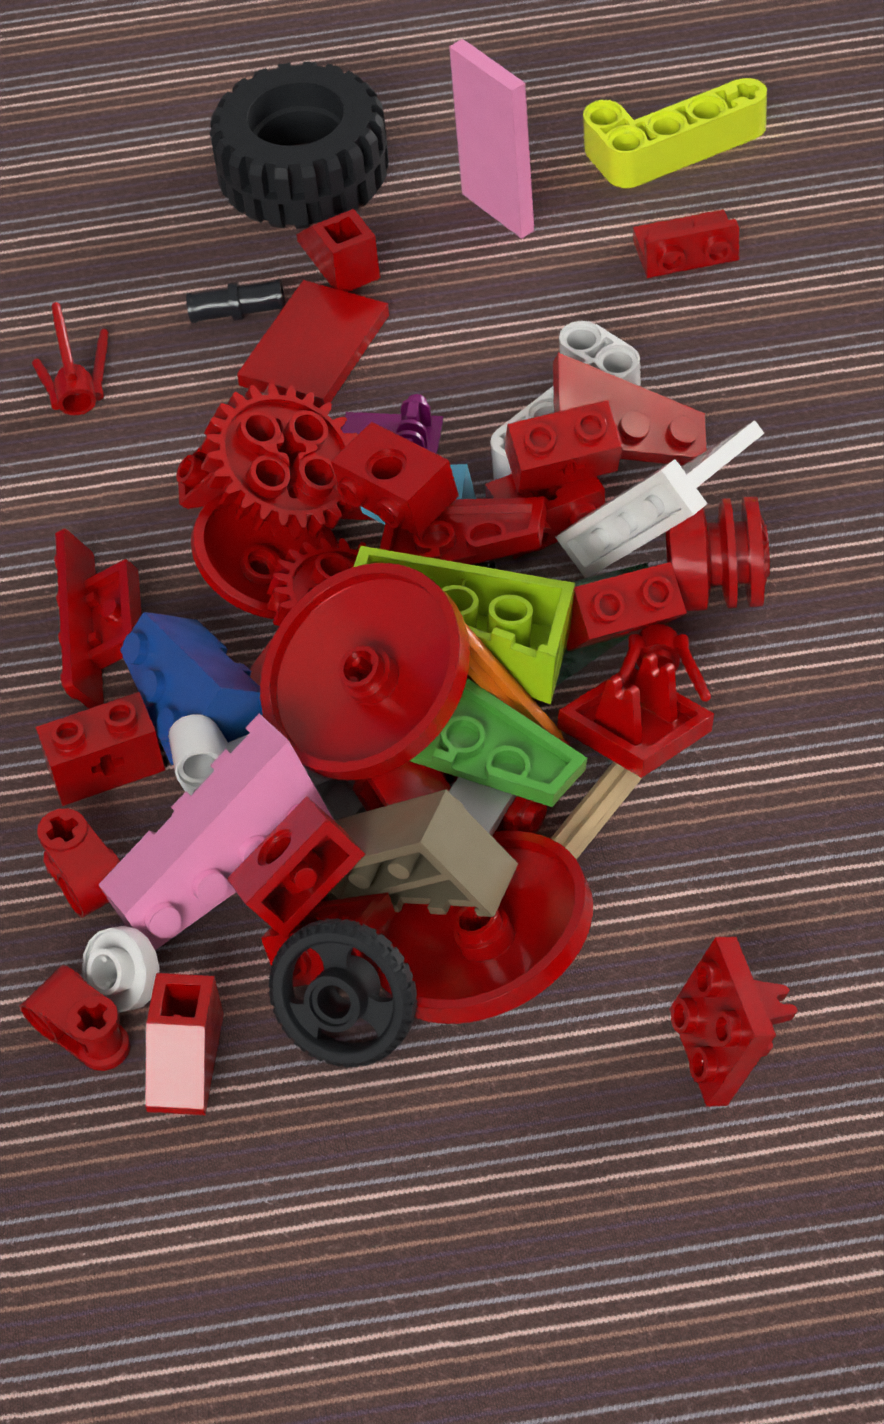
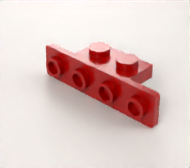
M63 528L55 533L56 554L54 556L58 576L56 600L60 614L58 640L62 652L60 679L66 693L72 699H78L90 709L104 704L102 669L123 659L120 649L126 636L131 633L142 615L139 570L129 560L124 559L96 574L93 552L70 531Z

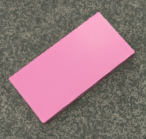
M461 39L449 46L462 194L522 239L534 231L525 82L470 43Z

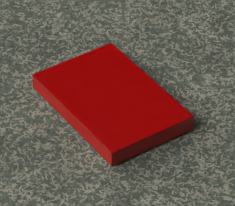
M303 280L238 371L239 386L249 388V386L254 385L260 392L264 393L268 384L274 383L279 395H284L288 387L293 385L298 399L303 400L311 391L314 393L313 405L317 408L328 402L331 403L389 317L388 303Z

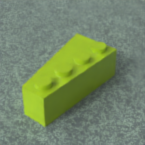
M360 547L353 567L371 563L400 564L413 568L433 580L457 605L467 626L530 697L551 705L570 633L575 583L383 549Z

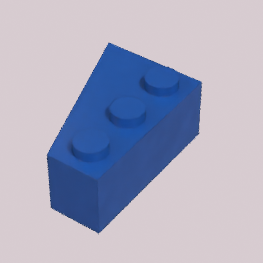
M143 612L131 633L126 636L120 651L138 692L141 694L170 764L174 765L168 737L169 730L174 722L184 716L195 714L211 718L217 724L228 743L248 735L250 732L246 727L259 713L263 715L260 686L250 678L252 671L244 664L235 663L226 655L228 648L198 620Z

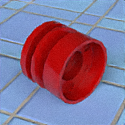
M757 496L742 497L741 521H734L731 499L721 498L717 522L707 523L703 507L693 516L665 532L667 563H672L686 611L707 610L711 586L721 585L724 601L728 608H737L738 584H745L749 607H761L764 605L765 586L770 575V552L767 525L761 516Z

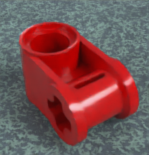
M64 808L56 809L46 814L39 822L37 828L38 839L45 850L44 865L47 872L61 888L72 909L79 917L83 918L109 903V900L98 884L114 869L120 860L109 847L105 846L84 816L78 811Z
M61 965L19 1006L26 1020L37 1032L49 1041L59 1044L93 1070L106 1071L116 1068L129 1055L131 1047L129 1035L119 1024L120 1016L116 1005L111 999L90 986L77 972L66 965Z

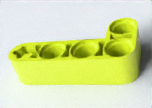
M737 79L636 120H633L617 102L611 100L592 102L583 111L584 151L612 185L619 188L637 187L763 135L766 131L767 88L756 79Z

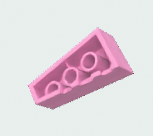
M260 713L246 727L250 733L231 753L225 749L210 765L214 772L192 795L185 792L172 805L171 808L174 811L167 822L157 832L149 830L98 884L124 925L136 928L143 933L155 950L236 893L227 878L306 796L333 819L289 740Z

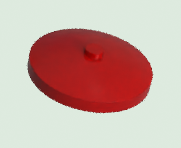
M371 563L352 567L329 577L311 589L297 602L283 619L269 645L260 682V700L264 718L289 740L305 768L324 777L338 780L367 779L390 772L404 765L428 747L440 734L455 712L462 697L470 663V642L463 616L457 605L442 588L423 573L407 566L392 563Z
M524 831L495 832L492 837L518 865L494 917L478 916L475 912L476 907L450 906L447 914H431L427 908L429 904L404 903L400 912H395L379 932V935L383 934L386 939L392 942L391 946L393 948H398L401 955L405 958L403 960L404 963H408L410 971L413 974L412 980L415 981L417 990L415 1018L440 1024H460L495 1017L513 1010L536 997L566 971L584 945L593 918V897L589 883L576 858L569 850L553 839L540 834ZM381 971L378 975L380 987L387 998L393 997L390 985Z

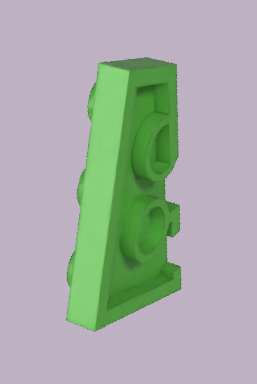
M467 678L462 697L449 722L430 745L411 759L410 762L553 807L586 770L587 757Z

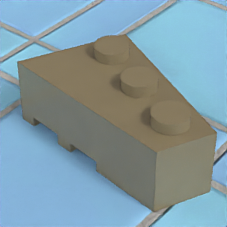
M446 789L334 820L360 847L365 856L326 896L330 900H338L388 892L395 912H400L404 903L429 904L427 908L431 914H447L450 906L476 907L475 912L478 916L494 917L518 863L464 808L463 804Z

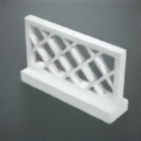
M754 420L682 467L674 459L575 522L555 538L585 579L591 577L693 516L708 503L697 490V487L761 437L764 432Z

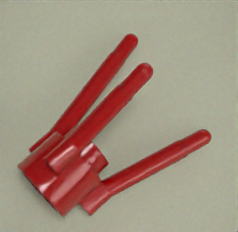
M54 302L51 308L63 367L58 371L53 381L40 359H34L32 365L50 397L52 409H60L64 414L68 415L86 414L94 408L96 401L104 398L102 380L109 332L107 329L100 330L93 374L91 376L83 366L74 364L61 305L58 302Z
M655 624L641 630L639 635L631 634L629 636V649L618 675L622 679V687L627 684L636 662L640 668L643 658L650 653H654L658 657L657 666L659 670L665 664L672 663L676 671L681 659L701 700L707 702L711 699L707 684L689 650V638L687 635H678L671 627Z

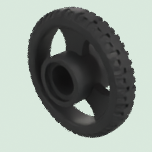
M326 919L302 927L291 935L278 950L269 973L270 1003L274 1006L273 1013L276 1015L278 1023H282L281 1028L286 1032L289 1039L293 1038V1043L299 1046L303 1052L308 1051L309 1056L315 1057L319 1061L325 1060L327 1064L339 1067L341 1065L344 1067L367 1066L387 1057L403 1042L409 1033L417 1010L415 981L412 980L413 974L408 963L403 961L405 959L404 956L401 955L397 947L393 948L391 946L392 942L386 939L383 934L378 935L376 933L377 930L365 924L361 926L356 921ZM311 947L320 956L324 970L309 984L304 994V1000L295 998L293 971L301 954ZM353 948L366 954L378 965L390 985L393 997L384 998L379 996L380 979L375 968L365 959L351 955ZM335 986L343 989L349 996L350 1001L341 997ZM361 1018L373 1026L378 1037L367 1042L348 1043L322 1033V1029L330 1032H342L351 1028Z

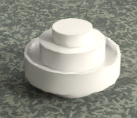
M128 926L112 927L98 931L89 940L83 953L82 974L84 980L105 997L111 999L119 1013L142 1008L151 1000L156 973H159L160 968L156 951L149 939L138 929Z

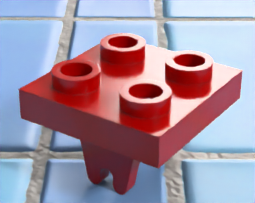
M650 653L643 658L639 670L633 669L624 687H622V679L618 676V672L561 708L558 712L557 728L643 778L710 733L713 727L714 713L677 693L675 666L672 663H667L659 670L657 655Z
M737 937L714 938L670 1007L672 1026L680 1035L689 1059L691 1076L698 1083L706 1107L729 1105L760 1058L767 1056L773 1048L772 1041L776 1033L772 1025L791 1021L798 1011L793 1004L780 1003L785 1000L790 992L786 985L753 979Z

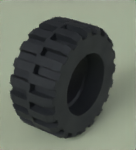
M303 61V65L291 66L289 62L278 64V68L273 70L261 69L254 72L253 78L249 80L243 78L237 82L232 88V93L227 91L212 114L210 137L222 194L228 198L229 203L239 212H245L246 216L259 223L266 220L272 227L284 228L285 225H295L296 229L309 228V224L325 221L349 210L355 209L357 211L360 203L366 205L373 198L376 190L381 187L387 176L386 169L389 167V155L382 103L378 100L377 93L370 85L363 82L358 75L351 71L343 73L339 66L327 63L325 67L318 66L316 62ZM308 143V144H304V145L291 146V145H296V144Z

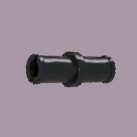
M278 279L273 282L240 286L238 282L228 283V288L193 294L187 293L186 302L191 323L231 316L234 321L243 320L245 314L282 310L285 306V296L282 281Z

